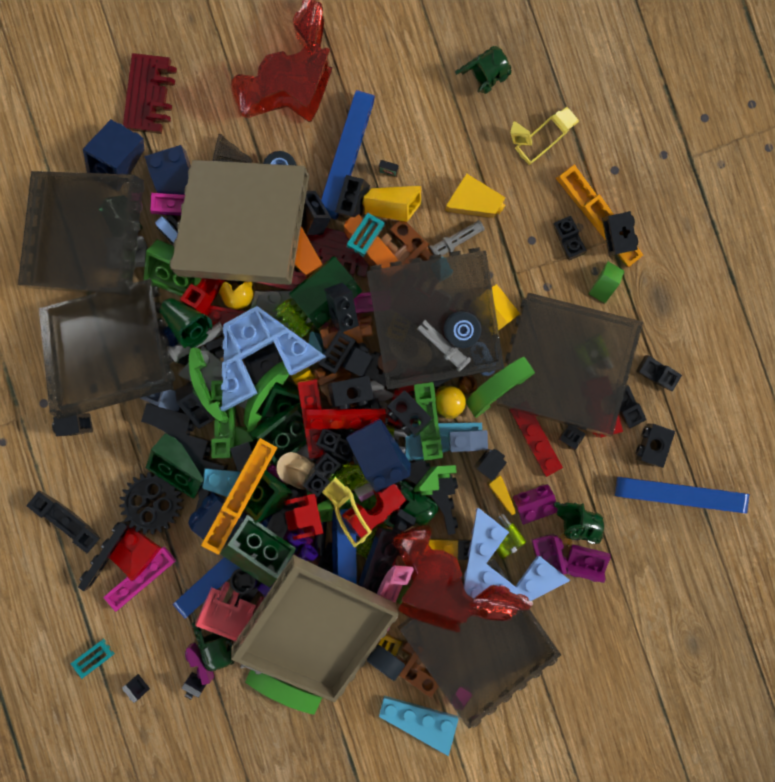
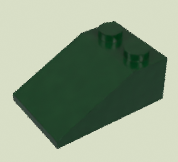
M300 401L262 422L249 433L255 444L261 438L278 447L269 462L275 467L282 455L290 452L296 453L307 444Z
M165 433L151 449L145 468L192 499H195L203 482V477L183 445L175 437Z

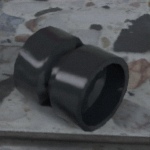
M241 568L234 571L230 579L231 587L239 594L249 593L261 583Z

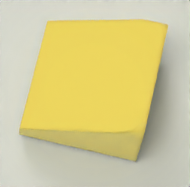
M513 122L510 132L513 144L532 145L530 131L517 122Z

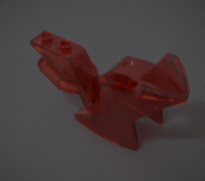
M302 0L300 11H297L294 15L295 35L304 47L300 52L288 56L284 51L268 54L259 65L256 77L238 74L231 80L232 96L242 117L250 119L256 115L288 107L307 122H312L319 109L332 72V67L328 65V55L331 49L321 48L325 20L324 16H322L323 6L320 2L316 0Z
M429 524L413 527L395 536L393 545L398 549L405 565L414 569L411 575L412 584L402 597V603L398 607L400 613L412 619L459 633L460 624L466 623L467 619L471 616L480 617L485 620L507 622L511 620L512 615H515L518 610L528 611L532 607L533 602L527 596L522 594L516 595L510 592L509 588L501 585L489 586L474 599L467 595L461 581L463 575L457 558L444 550H434L429 546L432 532Z

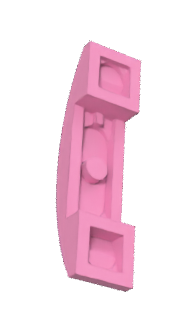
M394 565L385 575L377 594L396 603L402 586L407 585L414 570L413 567Z

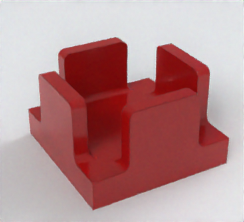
M315 494L285 501V505L298 503V508L284 513L288 531L301 528L304 530V534L292 536L293 540L323 534Z

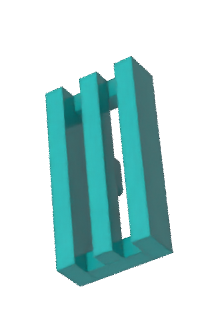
M367 213L348 241L347 247L352 248L356 253L358 252L364 257L384 227L385 222ZM369 220H371L372 223L367 228V230L365 231L357 245H355L354 242L356 241V239L358 238L366 224L369 222ZM378 224L377 228L375 229V231L373 232V234L371 235L363 249H361L360 247L362 246V244L364 243V241L366 240L374 226Z
M104 638L70 663L81 679L115 654L109 649L110 646L106 645ZM99 646L102 647V650L79 666L77 664ZM104 652L107 654L87 671H82L84 667Z

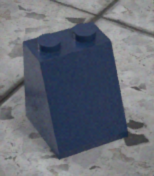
M110 119L83 148L87 173L115 190L120 191L144 152V138L138 133L125 128L121 123Z
M214 492L203 500L200 508L192 513L188 521L191 530L203 540L226 501ZM242 512L225 545L248 514Z

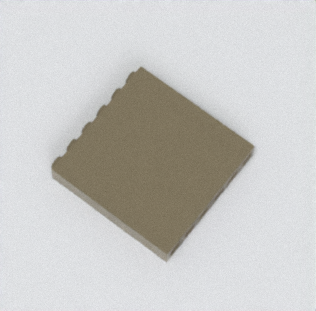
M192 160L191 167L188 170V184L184 190L185 199L181 205V219L177 225L178 235L174 241V255L170 260L171 270L177 276L291 285L309 174L305 166Z
M293 555L232 645L231 660L336 702L339 696L343 695L349 682L354 680L360 667L364 666L370 653L376 649L381 638L385 637L388 628L392 623L396 622L399 615L396 603Z

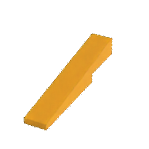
M574 164L555 179L606 240L602 218L614 215V213L601 195H596ZM639 248L638 250L617 254L627 267H630L644 256Z
M261 438L259 439L201 544L202 547L218 555L220 554L278 447Z

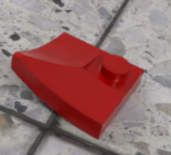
M129 527L109 559L126 574L129 580L133 581L151 563L161 547L141 531L136 532V527Z

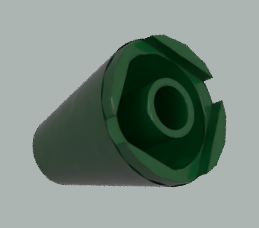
M173 298L166 299L161 303L160 313L183 348L188 346L195 348L209 336L207 334L208 329L212 330V320L207 315Z

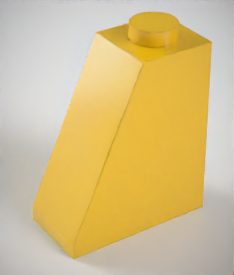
M466 173L447 203L445 211L494 218L496 213L500 215L506 206L503 204L506 197Z
M421 186L371 188L362 200L365 214L370 213L377 217L408 222L421 205Z

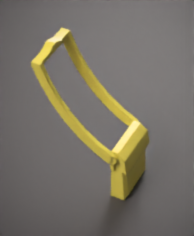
M568 107L552 115L531 134V137L535 135L551 119L563 132L557 140L536 158L530 161L519 148L521 145L515 147L520 157L528 165H531L567 134L570 128L579 122Z
M335 477L322 493L334 504L335 513L341 528L351 544L356 547L358 544L363 543L372 531L362 518L351 490ZM348 499H350L358 519L368 532L357 543H355L345 527L339 508Z

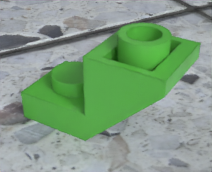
M456 465L431 467L414 487V492H421V495H433V491L439 490L438 478H450V474L456 473Z

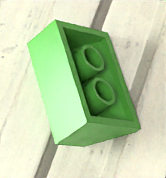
M157 239L146 251L143 281L182 297L190 284L197 286L202 278L177 276L170 267V260L175 250L174 246Z

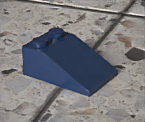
M182 145L144 156L157 193L185 195L184 190L188 184V170L191 164L187 152Z
M381 419L346 437L365 478L376 493L410 476L411 463Z

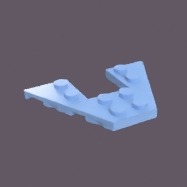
M256 306L223 324L224 362H222L223 383L221 390H223L221 411H226L258 394L242 359L267 345L275 343L289 375H294L324 359L326 356L260 307Z
M476 508L467 569L464 576L465 581L461 595L487 616L495 620L570 581L543 558L536 556L517 585L511 584L486 564L509 531L481 509Z

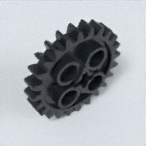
M148 472L147 477L141 473L140 480L133 477L134 484L127 483L129 490H122L126 496L120 497L121 500H124V504L119 505V507L125 508V510L120 514L127 515L124 522L131 521L130 528L137 526L136 532H140L143 529V534H148L150 530L153 535L156 534L157 529L159 533H163V527L170 529V522L173 524L177 523L174 519L175 516L181 517L177 511L183 509L182 506H179V503L183 502L184 499L178 498L182 491H176L177 488L157 475L153 477L152 472ZM156 484L158 486V492L157 494L153 495L151 493V487ZM164 492H166V495H165L163 498H160V499L156 500V499L159 498ZM137 496L142 498V503L139 506L135 505V498ZM150 499H151V500H156V501L153 503L154 507H152V506L146 507L147 505H149V504L151 503V502H150ZM164 500H167L169 508L164 511L161 508V504ZM146 507L140 514L137 513L138 510ZM150 511L153 514V518L150 522H147L145 515Z

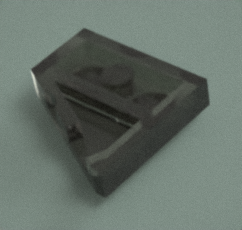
M218 134L212 161L253 162L249 156L230 143L222 134Z

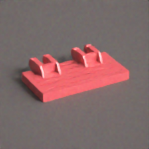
M225 582L221 591L211 587L195 626L236 641L265 597L260 596L256 605L239 599L235 607L234 605L239 593L233 590L229 602H224L223 600L230 586V583Z

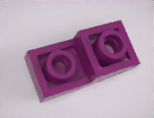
M193 642L186 648V661L189 662L190 668L198 666L197 676L201 679L202 685L210 684L214 678L213 671L205 669L200 648Z

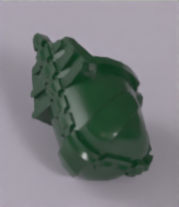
M497 46L490 47L489 50L484 51V53L478 55V57L472 59V61H469L460 69L455 70L456 75L459 73L464 75L471 70L481 85L477 92L484 94L492 90L491 87L498 80L502 83L512 73L511 65L506 55Z
M402 480L397 482L401 487L400 492L406 499L400 509L416 518L413 527H425L438 512L437 504L425 495H421L420 492H414L415 486L412 483Z
M554 502V507L558 509L556 515L564 520V534L568 539L577 541L582 539L589 544H599L601 542L604 532V517L601 514L585 510L583 503L566 502L560 504V502Z
M193 622L192 627L196 634L205 669L216 671L228 665H233L235 661L231 660L232 640L215 633L203 637L201 628L195 626L196 622Z

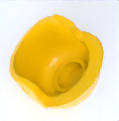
M246 281L241 285L237 282L232 285L228 282L223 283L219 294L224 304L235 310L247 307L254 296L252 282Z
M442 386L435 392L437 413L445 418L454 419L465 409L466 398L460 388Z

